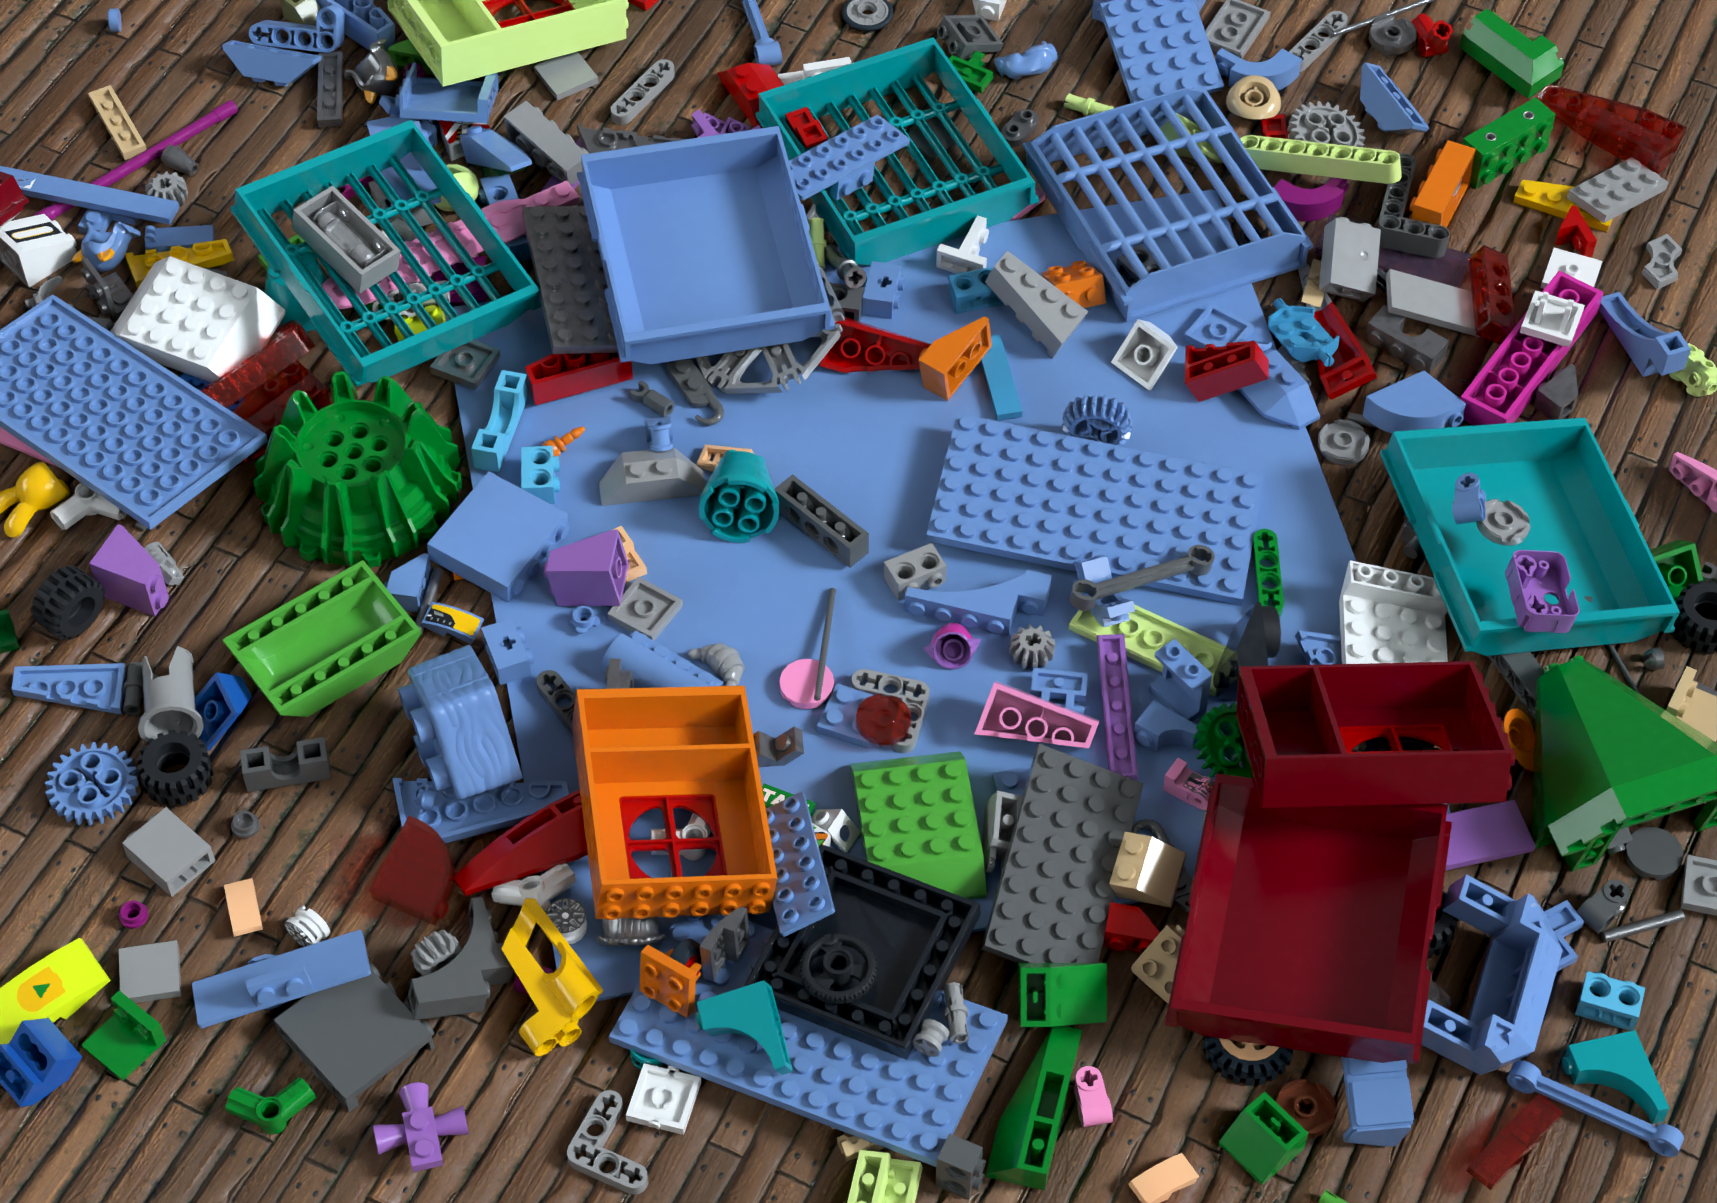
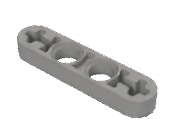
M1332 11L1327 14L1289 51L1298 57L1302 56L1300 72L1304 71L1340 36L1332 37L1331 32L1347 26L1348 17L1345 13ZM1319 33H1326V34H1328L1329 36H1328V37H1321V36H1319L1318 34H1319ZM1305 46H1314L1316 49L1308 50Z
M667 59L655 62L611 106V119L615 124L625 125L631 122L675 77L673 62ZM646 83L656 84L654 87L644 86ZM635 96L642 98L640 101L630 100V98Z

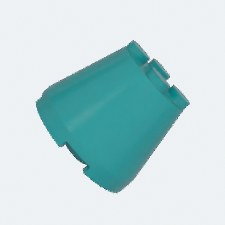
M308 251L300 254V257L321 285L329 279L314 252ZM268 265L264 293L285 309V316L276 330L291 336L308 335L307 332L315 330L310 323L311 318L280 275L275 273L270 265Z
M728 450L716 464L699 500L700 519L711 529V534L725 541L745 543L750 542V538L760 536L765 532L768 534L775 527L779 517V500L765 464V459L762 456L745 451Z

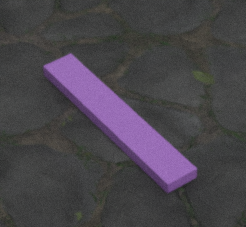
M1124 634L1097 635L1108 770L1138 781Z

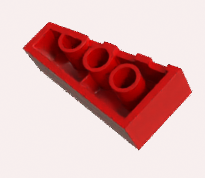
M552 353L525 367L528 389L535 406L633 379L632 361L620 362L619 353L558 355Z

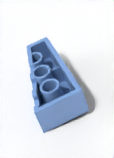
M316 0L321 9L333 4L339 5L345 14L344 34L369 50L372 43L382 38L387 40L384 44L386 52L389 46L395 44V24L380 7L374 5L373 0ZM328 11V19L334 22L333 14Z

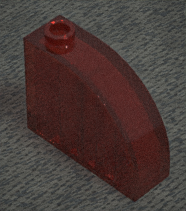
M408 816L369 890L374 900L432 925H436L439 918L443 919L449 907L447 902L454 886V865L440 835L425 822Z

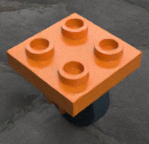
M688 938L666 954L647 945L641 951L639 991L643 992L648 998L655 999L664 1004L671 1011L678 1012L688 1018L694 1012L696 981L701 975L699 971L701 968L700 944Z

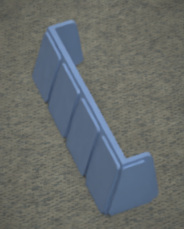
M1342 1057L1350 1127L1343 1134V1141L1375 1146H1396L1411 1130L1414 1120L1410 1084L1406 1072V1060L1379 1063Z

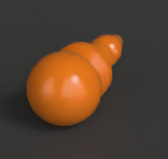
M585 427L574 428L570 433L568 432L563 435L561 439L556 435L554 440H546L541 446H553L554 456H560L561 451H567L565 445H569L574 439H578L585 431Z

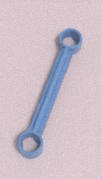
M1515 1061L1507 1076V1082L1513 1089L1527 1094L1535 1091L1649 1142L1650 1148L1662 1156H1677L1684 1141V1135L1677 1128L1668 1124L1654 1126L1542 1076L1541 1071L1527 1061Z

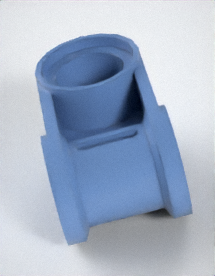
M671 417L645 419L646 438L650 450L662 452L673 449Z
M1465 473L1459 476L1455 482V495L1452 503L1455 523L1458 525L1484 521L1486 518V494L1480 489V479L1477 474Z

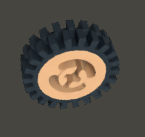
M1203 1036L1202 1038L1203 1052L1206 1051L1205 1058L1207 1062L1213 1061L1212 1069L1215 1072L1221 1069V1077L1226 1080L1229 1075H1233V1083L1239 1084L1240 1078L1246 1079L1247 1086H1252L1253 1079H1257L1259 1085L1265 1084L1266 1077L1270 1081L1275 1080L1278 1072L1282 1075L1286 1071V1066L1290 1065L1294 1054V1049L1268 1045L1261 1049V1044L1236 1041L1234 1045L1228 1039Z

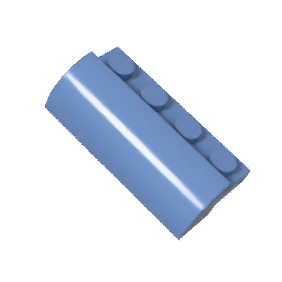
M634 631L629 636L621 633L608 648L600 668L601 671L606 673L610 658L621 659L622 670L633 671L634 688L723 686V681L638 631Z

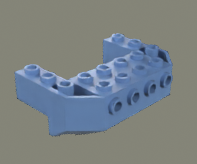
M1466 874L1449 886L1442 911L1492 936L1468 1020L1428 999L1421 1045L1479 1075H1483L1512 1064L1535 1051L1563 950L1545 912L1533 895L1528 893L1516 901Z

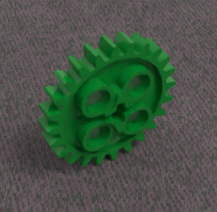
M1233 702L1229 707L1225 703L1219 708L1213 707L1201 718V721L1196 726L1198 731L1193 735V738L1198 740L1193 748L1201 750L1196 759L1205 760L1201 768H1210L1212 770L1209 775L1210 778L1214 777L1216 773L1254 778L1236 717V703Z

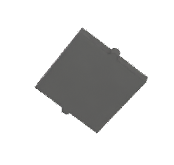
M938 117L927 123L946 151L957 146ZM919 128L908 134L918 150L930 161L938 157Z

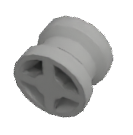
M925 1019L920 1026L921 1032L916 1034L913 1039V1045L921 1053L936 1057L942 1051L941 1044L947 1041L950 1032L940 1022Z

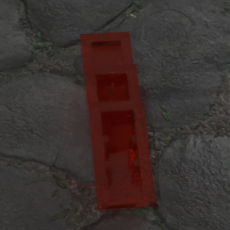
M1537 1095L1488 1144L1466 1171L1488 1189H1493L1521 1163L1524 1156L1541 1141L1544 1134L1560 1120L1564 1112L1543 1095Z

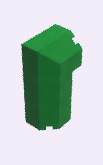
M1488 8L1474 16L1470 21L1473 24L1471 29L1465 28L1461 35L1459 48L1528 99L1561 77L1564 62L1562 58L1558 60L1556 53L1559 50L1554 43L1543 35L1535 38L1527 37Z

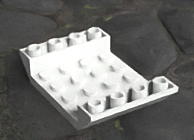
M1350 560L1339 599L1342 664L1448 662L1445 627L1447 609L1434 578Z

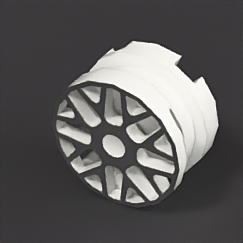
M563 898L551 903L547 908L546 914L569 944L578 942L586 934V913L580 902L570 898Z
M300 906L295 912L296 916L290 917L284 923L287 932L302 947L319 943L320 940H325L331 933L326 922L312 909L309 908L305 911V906Z

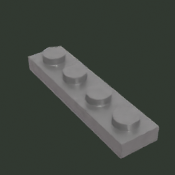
M342 51L318 53L321 56V61L318 63V127L342 126L343 53Z

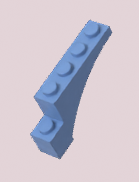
M1620 292L1602 297L1599 311L1643 377L1655 373H1660L1663 376L1685 369L1691 348L1679 331L1667 333L1655 328L1635 312Z
M1026 569L1025 574L1001 584L966 591H931L908 587L905 594V611L917 616L923 615L936 618L943 622L949 621L962 624L968 628H979L994 634L1009 635L1017 610L1030 615L1044 616L1051 593L1052 575Z

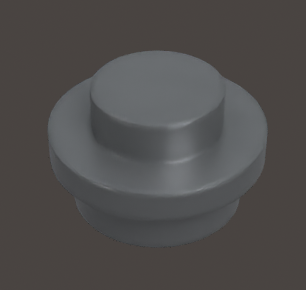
M242 811L233 818L231 829L238 838H251L259 831L260 822L255 814L249 811Z

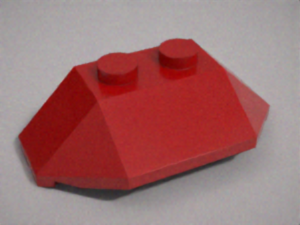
M744 63L718 72L719 79L752 126L756 127L759 125L762 128L755 117V113L759 112V93L784 85L772 67L766 64Z

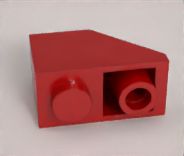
M1110 902L1103 946L1110 947L1116 951L1128 950L1142 954L1159 935V930L1140 907Z

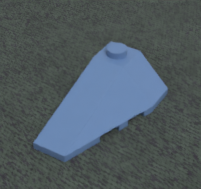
M481 125L469 127L466 133L459 135L467 163L509 172L532 164L531 159L517 144L491 129L482 128Z

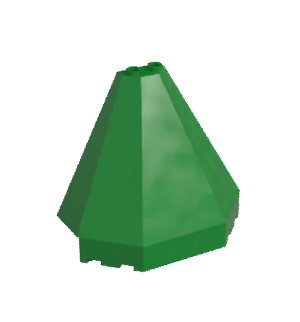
M1581 655L1571 658L1566 663L1560 665L1552 663L1542 669L1544 674L1536 682L1532 839L1536 846L1535 849L1555 843L1561 856L1565 858L1570 871L1573 872L1597 864L1617 832L1626 827L1706 803L1693 821L1696 830L1699 832L1717 826V742L1592 663L1585 661Z

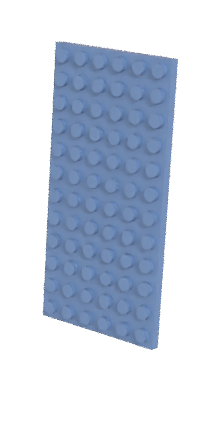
M53 294L0 330V427L150 530L268 442L265 433Z
M957 413L925 541L1076 572L1074 561L1097 555H1105L1108 558L1112 578L1185 557L1192 546L1204 545L1209 547L1215 555L1208 574L1195 575L1191 572H1185L1143 586L1241 606L1265 475ZM1195 557V558L1198 559V560L1205 561L1204 558L1201 559V558Z
M727 915L677 916L658 951L666 954L688 938L701 945L708 933ZM748 921L750 941L738 963L726 960L714 982L703 978L701 964L699 970L701 975L696 981L695 1008L688 1018L678 1012L671 1011L657 1000L645 996L643 992L639 991V982L609 1035L610 1043L629 1050L633 1049L636 1053L649 1058H655L670 1066L937 1167V1158L948 1135H953L1005 1028L1008 1015L963 999L964 1005L968 1008L966 1023L969 1040L965 1043L955 1044L953 1041H950L949 1035L947 1041L942 1042V1051L938 1056H927L914 1047L908 1059L905 1060L778 1009L793 1072L781 1075L774 1070L769 1055L756 1040L739 1034L711 1036L703 1029H700L696 1021L695 1013L699 1011L698 1001L744 987L774 931L773 929ZM942 991L928 1019L940 1022L949 1030V1023L944 1015L946 1008L945 994Z

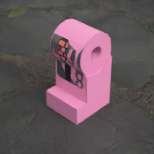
M1177 758L1165 774L1163 791L1191 806L1207 810L1210 789H1213L1215 781L1189 769L1187 762Z

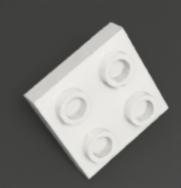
M1535 290L1520 333L1570 348L1585 305L1576 303L1571 299L1566 300L1549 295L1548 292L1543 293Z

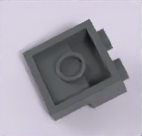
M982 15L943 16L937 29L938 38L944 39L947 43L949 53L955 54L956 57L964 60H970L975 51L985 53L1000 52L1004 45Z

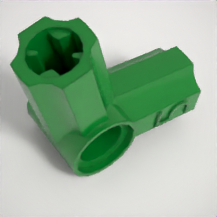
M298 1077L274 1097L265 1098L237 1087L228 1096L225 1110L232 1115L260 1126L265 1133L274 1135L282 1132L287 1125V1121L316 1099V1096L303 1078ZM271 1113H277L273 1118H266Z

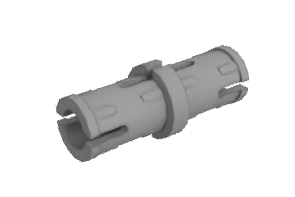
M953 982L943 987L946 1000L944 1015L949 1023L950 1041H953L955 1044H961L969 1040L966 1023L968 1008L964 1005L962 985Z

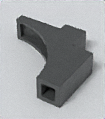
M483 897L471 898L467 914L470 935L462 951L455 959L438 971L411 980L408 998L414 1020L484 1011L486 999L490 998L489 985L511 982L514 969L501 949L504 943H499L497 932L492 930L491 911L485 907Z

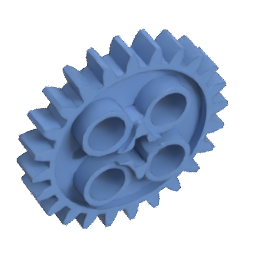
M93 742L90 749H86L85 745L81 744V751L76 752L71 748V756L60 755L62 763L52 764L55 771L47 773L49 781L45 782L47 788L46 795L53 810L56 809L59 817L64 815L67 822L75 818L77 825H80L84 819H87L89 826H92L94 819H98L101 824H104L105 816L108 815L113 820L115 819L113 812L117 810L124 813L122 805L132 804L130 796H137L135 787L139 786L137 778L139 775L133 759H128L126 751L120 753L116 745L109 750L107 743H104L101 748H97L96 743Z

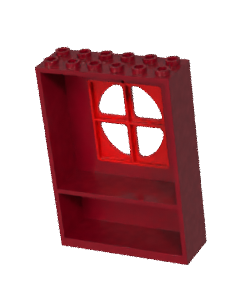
M1474 661L1239 666L1236 717L1262 808L1506 802L1507 790L1512 788L1510 766L1515 764V752L1508 745V735L1503 733L1501 718L1496 716L1495 703L1490 701L1489 689L1484 687L1482 672H1478ZM1377 737L1387 738L1392 750L1352 752L1353 748L1358 744ZM1399 737L1424 740L1438 746L1442 750L1403 751Z

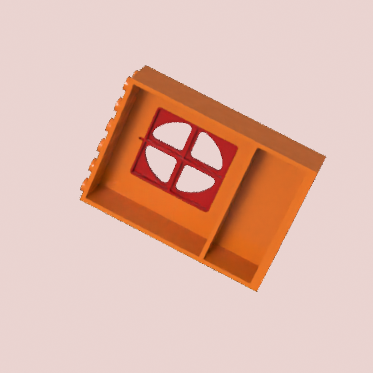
M745 686L577 689L572 731L596 919L615 920L618 918L644 919L647 917L672 918L690 915L697 917L716 914L728 915L741 906L747 908V913L761 914L770 912L778 878ZM684 808L698 815L709 826L713 837L678 838L673 809ZM650 809H660L663 813L666 838L631 840L629 838V831L635 820ZM713 849L716 852V859L704 876L683 877L679 856L681 850ZM635 851H666L669 855L672 877L651 878L637 866L631 853Z

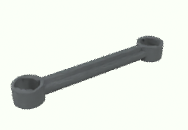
M1194 545L1189 549L1185 557L1099 583L1081 579L1073 584L1069 600L1076 609L1088 611L1095 607L1097 599L1185 572H1191L1195 575H1206L1211 570L1215 555L1207 546ZM1195 557L1201 558V559L1204 558L1205 561L1198 560V559H1196ZM1079 592L1087 593V594H1089L1090 596H1084V595L1080 594Z

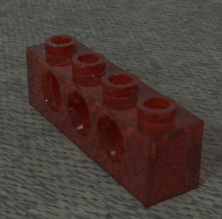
M1483 245L1468 259L1476 335L1501 345L1516 326L1508 255Z

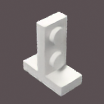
M977 215L959 249L940 244L937 249L936 267L956 274L986 268L987 258L979 256L981 243L985 244L989 235V229H986L987 218Z

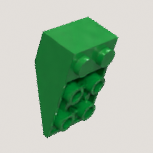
M1018 963V1022L1020 1026L1054 1027L1107 1022V963Z

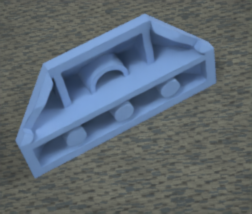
M235 40L223 44V50L243 76L252 77V81L255 82L274 81V85L288 86V84L299 79L321 61L320 55Z
M1370 63L1362 65L1360 100L1366 107L1365 111L1378 122L1377 126L1385 133L1407 134L1427 132L1429 129L1427 123L1396 84L1385 74L1381 66Z
M1276 349L1263 351L1269 360V379L1238 389L1264 418L1281 424L1292 425V428L1298 430L1319 420L1320 414L1308 383Z

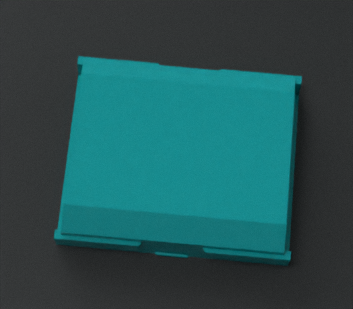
M1586 418L1394 431L1386 449L1380 450V456L1408 521L1412 524L1433 572L1434 581L1465 652L1473 651L1490 656L1635 642L1661 631L1664 633L1674 632L1675 627L1673 624L1680 611ZM1465 473L1477 474L1480 479V489L1486 494V501L1499 499L1498 502H1505L1508 500L1523 508L1529 516V525H1531L1529 526L1530 531L1523 542L1514 546H1503L1485 538L1478 530L1476 522L1458 525L1455 523L1452 503L1455 495V482L1459 476ZM1515 551H1555L1561 553L1566 558L1571 576L1566 592L1569 597L1574 589L1580 610L1569 632H1527L1524 630V627L1518 626L1508 582L1505 577V570ZM1550 594L1544 595V599L1548 603L1558 604V599ZM1584 597H1592V601L1589 602Z

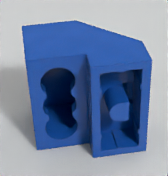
M49 1018L22 1021L10 1043L0 1045V1084L20 1107L34 1105L70 1079L82 1056Z

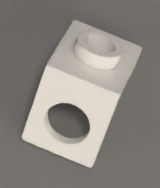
M818 809L811 817L812 823L827 831L833 841L845 853L849 851L861 833L842 809ZM843 825H846L850 832L849 838L846 841H843L840 837V829Z

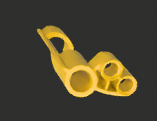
M525 898L518 918L510 929L501 949L539 1010L519 1029L521 1037L535 1056L539 1057L549 1053L557 1043L561 1047H565L579 1038L582 1030L577 1025L578 1021L592 1008L598 996L603 992V989L535 899ZM536 922L561 954L559 968L553 973H545L526 948Z

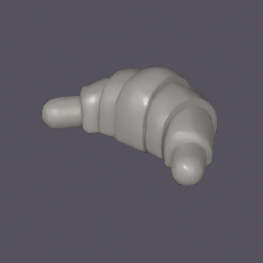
M717 643L698 649H691L688 652L690 659H701L703 663H707L723 679L725 686L739 685L745 666L736 649L723 643Z

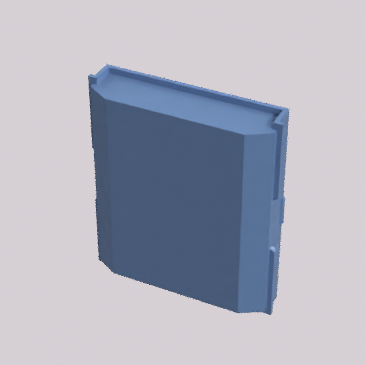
M779 126L581 155L582 172H577V177L592 241L598 244L608 286L604 290L620 362L635 361L645 364H657L803 341L823 330L835 329L833 315L809 235L810 227L804 206L800 203Z

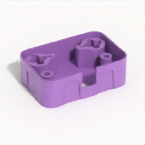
M1515 551L1505 570V577L1508 582L1518 626L1524 627V630L1527 632H1569L1580 610L1574 589L1569 597L1566 592V587L1571 580L1566 558L1561 553L1555 551ZM1550 594L1558 599V604L1548 603L1544 599V595Z

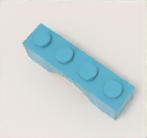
M506 370L501 371L494 389V402L488 425L485 430H478L471 448L474 468L500 472L529 396L527 374Z

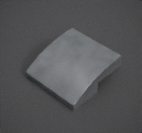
M741 906L725 916L701 943L700 956L704 979L714 982L726 960L738 963L750 941L747 908Z

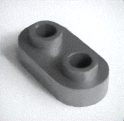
M1029 109L1020 110L1002 128L1001 134L1010 147L1021 146L1036 131L1039 122L1038 114Z

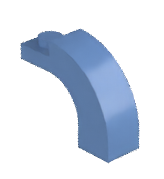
M1221 48L1216 53L1215 61L1220 74L1229 78V87H1232L1245 76L1258 75L1269 79L1277 90H1281L1290 85L1299 76L1302 59L1282 48L1274 57L1267 61L1249 62Z
M1097 555L1074 561L1079 580L1086 579L1099 583L1112 579L1108 558L1105 555ZM1083 592L1084 596H1090L1089 594ZM1119 593L1097 599L1095 607L1090 611L1101 626L1107 627L1129 621L1128 613L1134 612L1135 607L1132 600L1123 599Z

